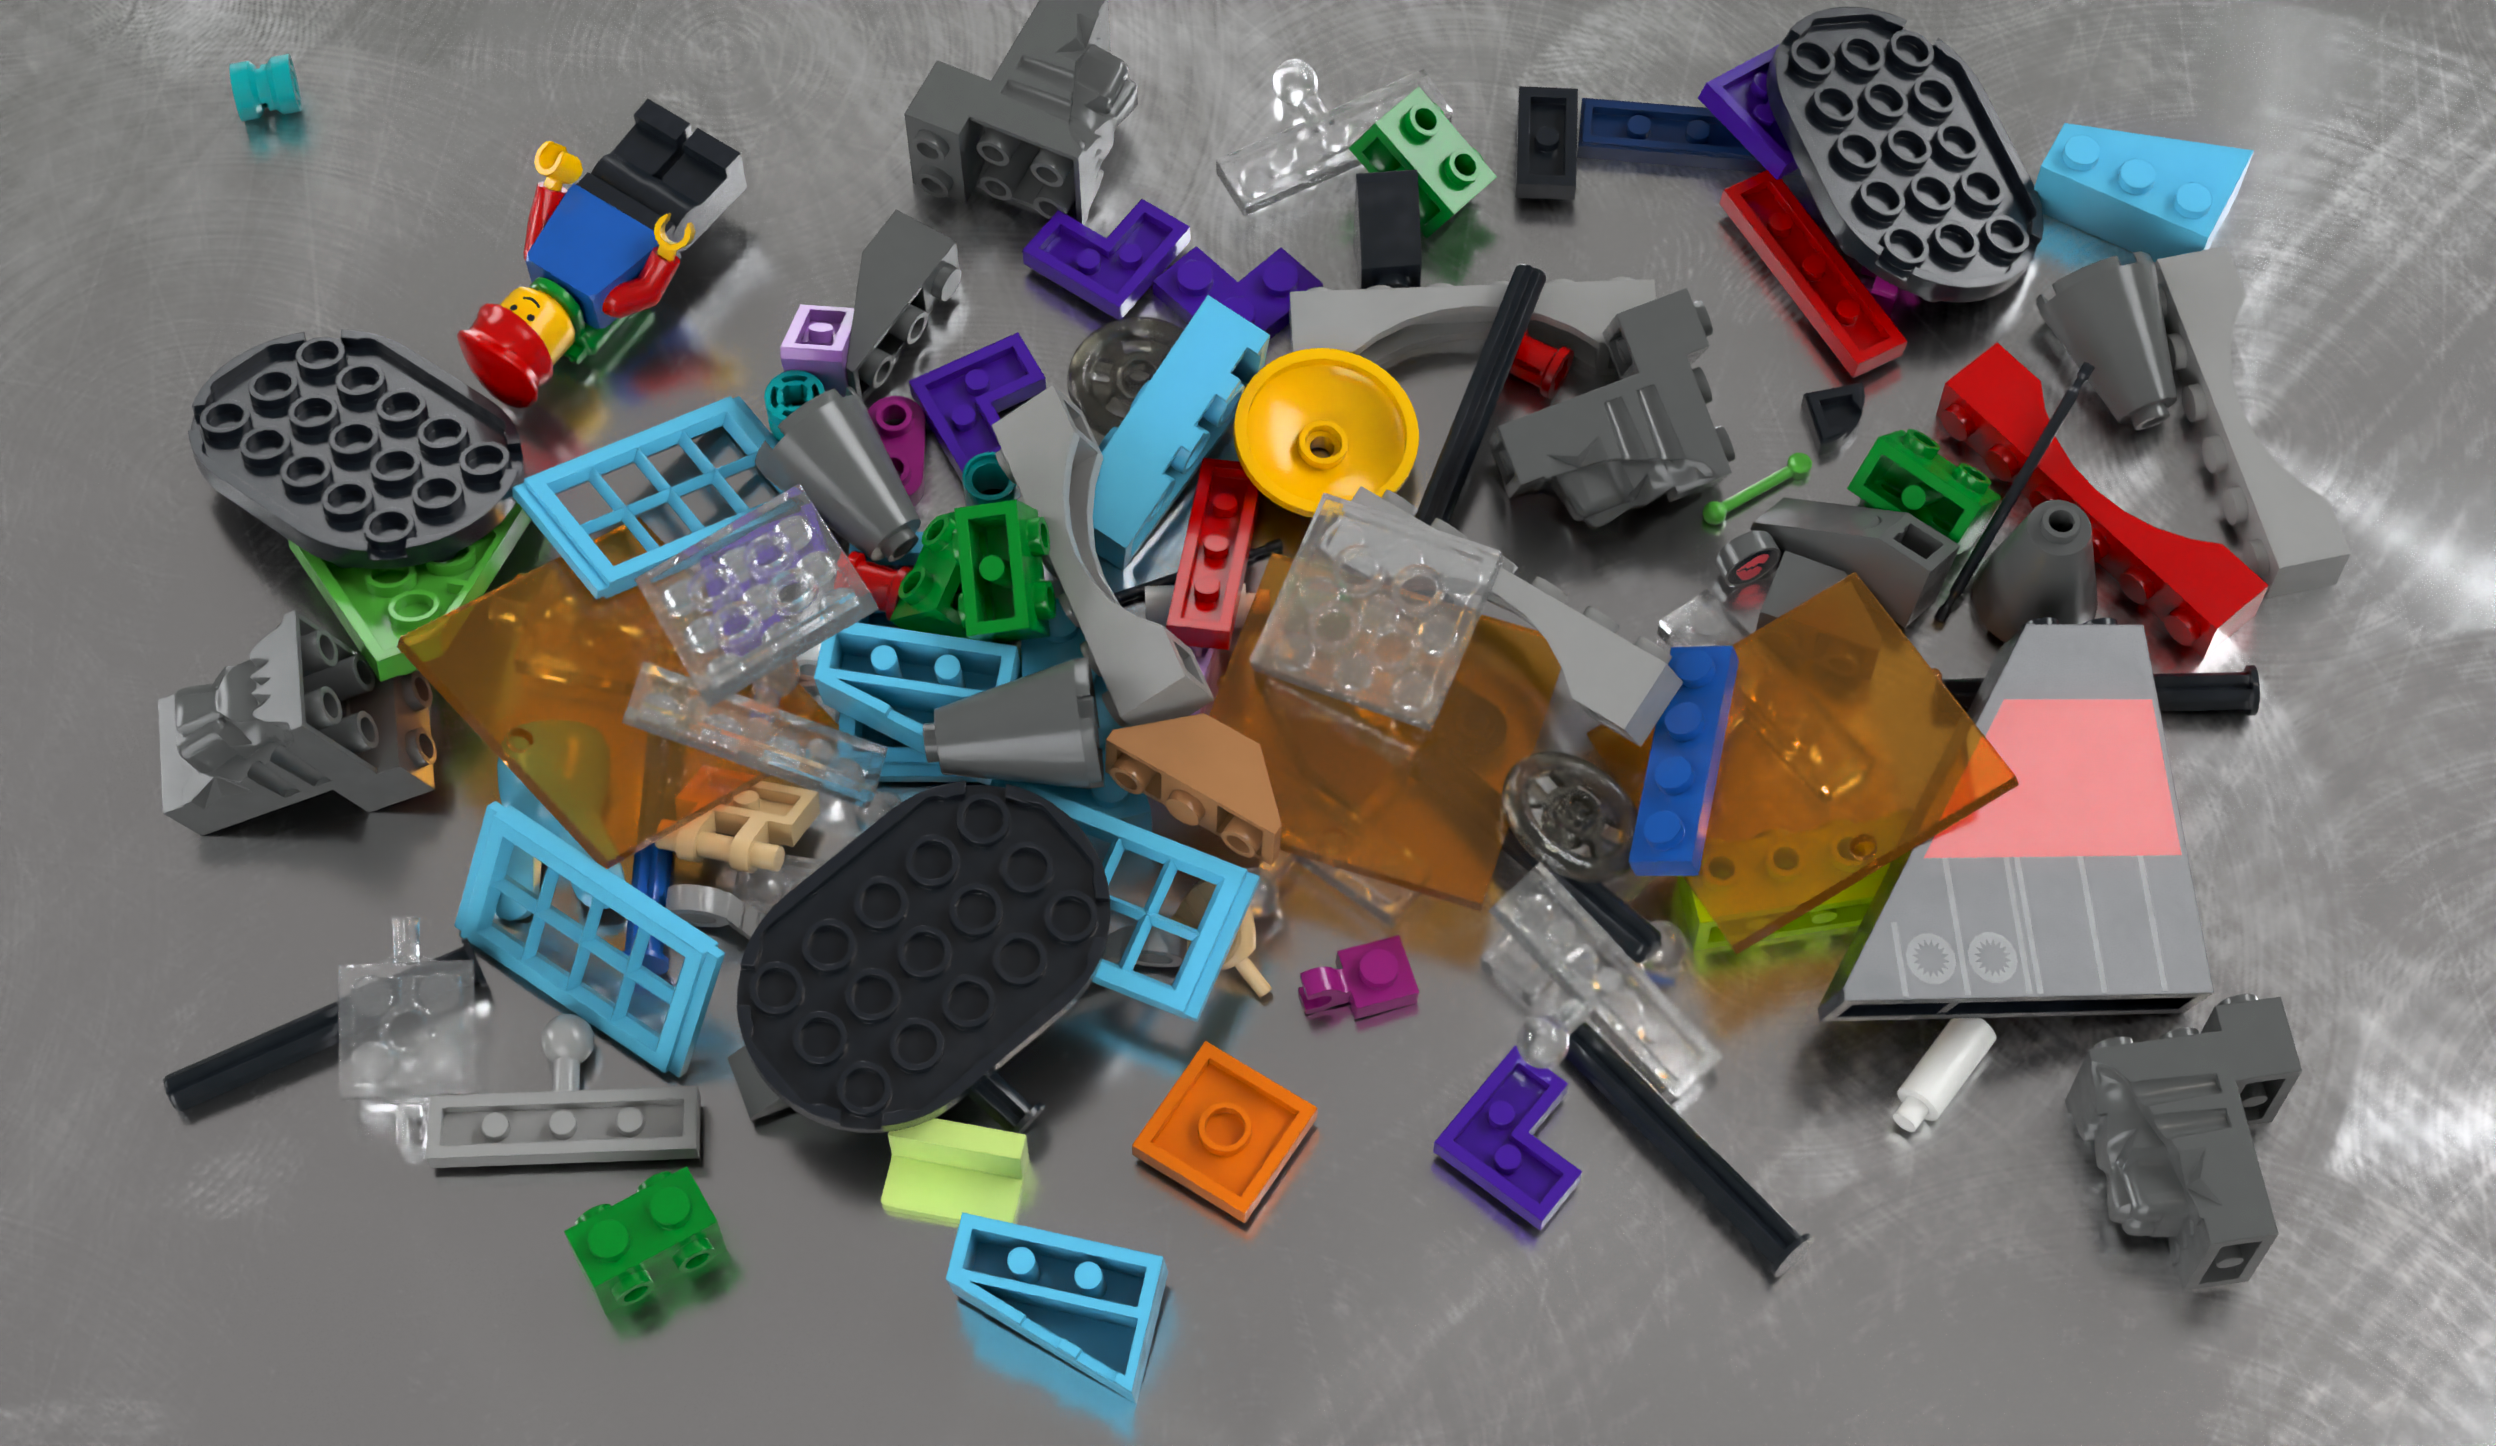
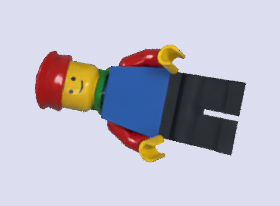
M648 98L634 114L635 125L612 152L604 155L598 161L591 174L587 172L577 184L574 182L579 179L583 171L579 158L569 154L565 146L552 141L544 142L536 152L534 164L538 173L546 176L545 182L537 183L528 217L523 252L531 285L530 287L516 288L500 304H484L480 307L477 318L470 329L461 330L457 333L460 348L471 372L489 394L504 405L513 408L523 409L532 407L538 400V389L550 382L553 376V366L562 356L568 358L571 363L580 364L586 356L591 357L597 354L632 314L655 307L660 302L680 265V252L694 244L747 189L740 152L699 128L692 133L689 122ZM574 183L568 191L563 187V184Z

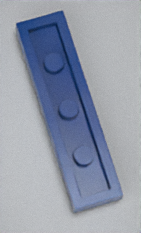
M1733 646L1671 647L1670 655L1672 659L1668 665L1683 683L1655 726L1628 861L1635 876H1699L1739 659Z

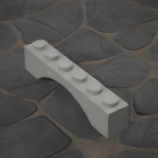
M2227 246L2157 259L2155 268L2172 371L2176 370L2183 387L2182 404L2184 412L2189 421H2196L2203 438L2202 455L2204 463L2210 473L2216 472L2223 489L2222 505L2226 519L2231 525H2237L2243 540L2244 564L2269 585L2264 595L2265 599L2336 585L2351 552L2330 500L2301 483L2275 460L2255 435L2240 406L2232 377L2231 343L2235 323L2246 298V293Z
M1616 277L1608 281L1574 282L1569 279H1556L1545 283L1527 327L1529 336L1558 350L1563 346L1574 351L1572 362L1595 376L1618 375L1602 333L1616 314L1655 300L1654 279L1635 280L1630 277ZM1496 281L1488 285L1468 286L1436 283L1427 287L1410 288L1376 285L1367 289L1332 290L1325 287H1316L1307 291L1290 292L1289 331L1291 353L1311 348L1338 349L1362 356L1379 366L1405 352L1435 343L1466 339L1486 340L1509 282Z
M1051 385L991 425L1001 446V449L995 453L996 459L1006 476L1014 484L1018 485L1022 496L1017 500L1038 510V517H1044L1050 536V551L1048 555L1042 556L1043 564L1061 582L1064 592L1058 596L1059 602L1068 618L1075 626L1081 628L1086 641L1080 644V649L1084 658H1089L1091 669L1099 677H1103L1108 691L1102 694V699L1112 718L1121 727H1124L1128 724L1136 726L1190 716L1215 699L1192 649L1163 625L1137 617L1124 609L1105 580L1096 553L1093 528L1095 489L1103 455L1083 411L1054 385Z
M1362 486L1359 488L1320 547V550L1335 565L1387 597L1417 592L1455 593L1486 600L1516 614L1538 630L1547 640L1563 669L1571 698L1589 717L1640 747L1643 745L1683 683L1668 665L1672 656L1667 651L1642 636H1639L1635 644L1616 634L1620 626L1593 607L1587 606L1583 614L1564 604L1568 596L1555 585L1541 577L1536 576L1532 584L1514 575L1518 567L1495 550L1485 547L1481 555L1464 546L1467 537L1443 520L1435 518L1431 526L1414 517L1418 509L1398 494L1386 489L1382 497H1379Z

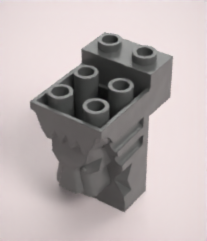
M1039 0L991 81L937 60L904 113L913 184L920 186L932 196L939 198L949 197L964 204L967 203L977 186L996 199H1010L1036 209L1048 219H1051L1059 210L1084 225L1104 175V171L1100 169V166L1114 144V131L1138 105L1137 85L1129 77L1128 65L1111 53L1108 0Z
M1688 288L1616 314L1602 334L1618 372L1619 381L1499 425L1487 443L1509 499L1529 491L1535 493L1553 486L1571 517L1579 522L1584 521L1589 528L1595 530L1607 525L1625 511L1632 508L1642 509L1665 494L1669 502L1713 488L1732 473L1729 462L1735 460V453L1731 440L1722 425L1714 427L1706 404L1713 400L1709 383L1700 367L1691 368V365L1710 347L1707 337L1713 335V327L1705 305L1700 299L1693 302Z
M296 610L284 614L283 621L277 628L260 640L249 653V660L236 666H225L213 684L185 687L178 690L175 694L158 699L163 814L201 836L331 790L336 791L367 812H372L435 790L433 763L437 759V750L431 736L429 707L432 704L433 696L426 676L415 670L410 674L396 676L380 682L363 655L348 647Z
M2239 994L2226 998L2214 1006L2200 1034L2198 1029L2187 1027L2169 1031L2157 1040L2133 1043V1040L2129 1037H2114L2101 1041L2088 1050L2065 1099L2067 1111L2072 1114L2083 1141L2094 1140L2097 1167L2104 1171L2107 1177L2109 1219L2113 1222L2121 1223L2123 1230L2129 1235L2168 1237L2172 1266L2176 1265L2182 1291L2248 1282L2279 1235L2248 1125L2272 1122L2302 1073L2281 996L2258 1000L2254 994Z

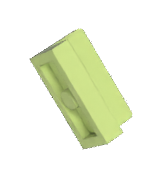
M933 1118L914 1127L888 1133L892 1157L881 1197L883 1209L957 1224L960 1223L962 1212L1015 1223L1029 1163L1025 1134Z

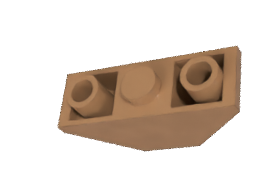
M1205 713L1114 729L1106 738L1105 772L1110 774L1115 783L1122 789L1132 794L1144 793L1165 805L1171 815L1180 822L1190 826L1200 825L1220 836L1232 851L1243 857L1251 858L1255 856L1271 866L1279 857L1282 824L1259 743Z

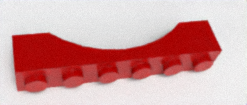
M1998 342L1945 382L1936 413L1946 431L1953 438L1965 441L1985 460L1987 467L1997 478L2009 481L2011 484L2049 422L2041 381ZM2056 436L2053 438L2022 491V494L2029 500L2033 509L2039 504L2050 500L2068 501L2081 508L2091 523L2094 562H2098L2119 582L2123 592L2132 601L2144 604L2165 624L2168 633L2178 643L2190 646L2203 659L2255 617L2269 587L2266 582L2223 544L2190 539L2156 528L2122 510L2098 492L2076 469Z

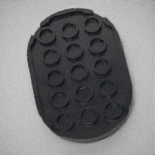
M1835 7L1817 11L1804 17L1789 30L1771 59L1767 72V94L1778 127L1822 217L1838 240L1840 249L1886 282L1916 294L1929 302H1972L1995 296L2007 290L2022 276L2031 263L2036 248L2042 240L2044 218L2038 193L2034 190L2035 186L1975 73L1941 39L1937 38L1934 45H1932L1922 35L1904 29L1907 22L1906 19L1884 11L1862 7Z
M341 329L340 338L317 337L308 341L305 332H300L259 344L236 356L217 370L202 386L192 404L194 417L191 430L188 431L189 441L197 467L206 481L222 495L305 551L332 562L340 568L393 569L428 562L448 561L458 551L480 540L505 520L507 514L516 503V500L513 498L512 489L514 486L524 482L525 463L519 434L509 416L498 405L404 345L369 332Z
M966 781L954 782L925 790L901 802L786 894L771 908L752 934L740 964L741 971L737 988L736 1007L743 1042L758 1074L767 1086L795 1111L818 1123L844 1131L859 1133L898 1131L927 1122L952 1108L1064 1015L1079 1000L1095 977L1105 953L1110 928L1109 887L1103 865L1095 848L1078 824L1052 802L1033 792L1006 784V788L990 785H966Z

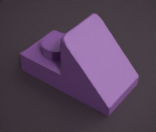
M800 304L780 347V358L784 372L790 370L807 371L815 375L822 382L825 391L835 388L842 397L846 396V387H849L846 363L854 308Z

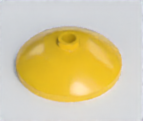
M1304 349L1288 353L1268 363L1253 376L1245 387L1237 405L1233 425L1237 457L1244 472L1254 486L1282 508L1316 519H1339L1361 486L1379 497H1382L1386 489L1397 493L1412 471L1419 446L1417 417L1410 399L1399 383L1388 372L1372 361L1338 349ZM1323 448L1329 452L1330 456L1319 458L1313 455L1311 449Z

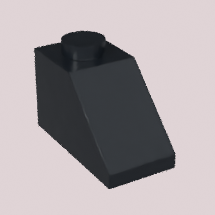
M1417 170L1356 174L1353 244L1358 289H1367L1376 285H1386L1393 288L1421 286L1422 254Z

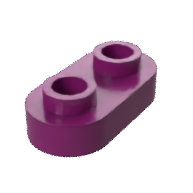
M903 396L884 397L871 405L868 413L896 471L902 473L899 477L913 506H916L925 491L927 446L925 415L922 408L912 399ZM892 419L904 420L896 426L886 424L887 421Z

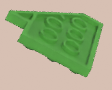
M516 501L500 525L496 526L472 545L458 551L452 559L445 562H428L393 569L340 568L332 562L312 555L289 539L288 543L302 567L361 654L365 657L380 682L396 676L410 674L418 668L443 659L531 522V519Z

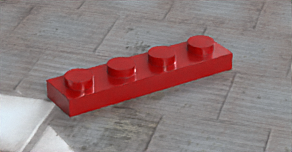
M1766 170L1723 189L1719 203L1852 378L1903 355L1908 341L1781 178L1776 180Z
M1203 458L1166 622V628L1187 646L1230 650L1262 494L1248 478L1239 461Z

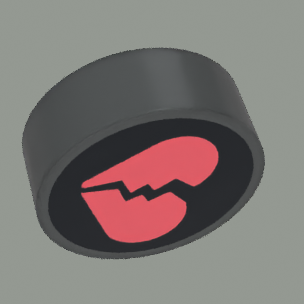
M1755 530L1744 533L1728 542L1719 551L1715 565L1727 585L1740 586L1752 582L1769 572L1780 560L1781 552L1769 532Z

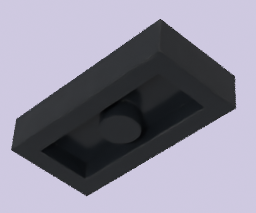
M1519 86L1515 197L1575 200L1578 89Z

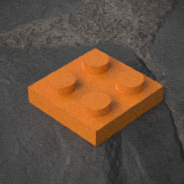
M1205 1041L1132 1144V1155L1241 1222L1246 1223L1316 1121L1318 1108Z

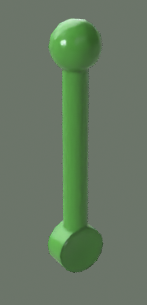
M1794 453L1789 457L1786 467L1722 502H1708L1702 510L1704 520L1711 525L1721 524L1727 516L1726 513L1787 479L1801 480L1806 478L1812 467L1810 457L1804 453Z

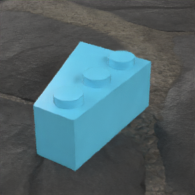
M2064 123L2040 167L2034 190L2038 193L2043 214L2130 252L2143 251L2151 255L2153 262H2156L2157 259L2210 248L2240 190L2254 150Z
M826 618L814 680L823 704L926 755L923 723L934 722V709L1022 678V667L1017 646ZM971 777L985 785H990L992 779Z
M962 1212L946 1275V1281L953 1293L1137 1405L1168 1275L1164 1257Z

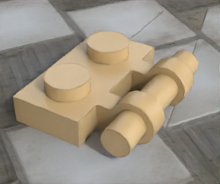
M701 769L673 802L675 824L681 826L661 823L655 833V846L658 849L676 852V856L681 860L700 863L704 858L729 862L732 870L754 873L760 868L778 872L783 865L785 851L781 845L794 847L820 814L819 791ZM722 834L734 835L735 837L727 836V835H722Z

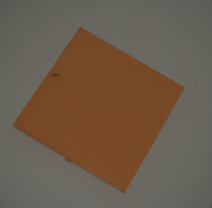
M640 517L636 518L659 546L665 545ZM625 525L593 540L613 566L647 552ZM560 556L526 574L520 573L516 575L514 580L401 636L397 648L584 850L606 869L611 868L720 804H729L734 796L834 740L839 735V725L770 653L732 666L724 653L708 588L686 565L607 599L604 596L595 599Z
M1272 552L1226 673L1217 679L1216 684L1219 691L1209 716L1260 744L1282 824L1279 850L1481 912L1523 784L1531 780L1533 776V769L1530 767L1562 667L1547 640L1537 630Z
M1856 572L1732 645L1738 656L1739 664L1699 876H1683V878L1737 955L2019 785L2013 771L1942 683L1941 672L1927 664ZM1600 724L1588 731L1586 735L1636 810L1639 811L1655 726L1640 747Z

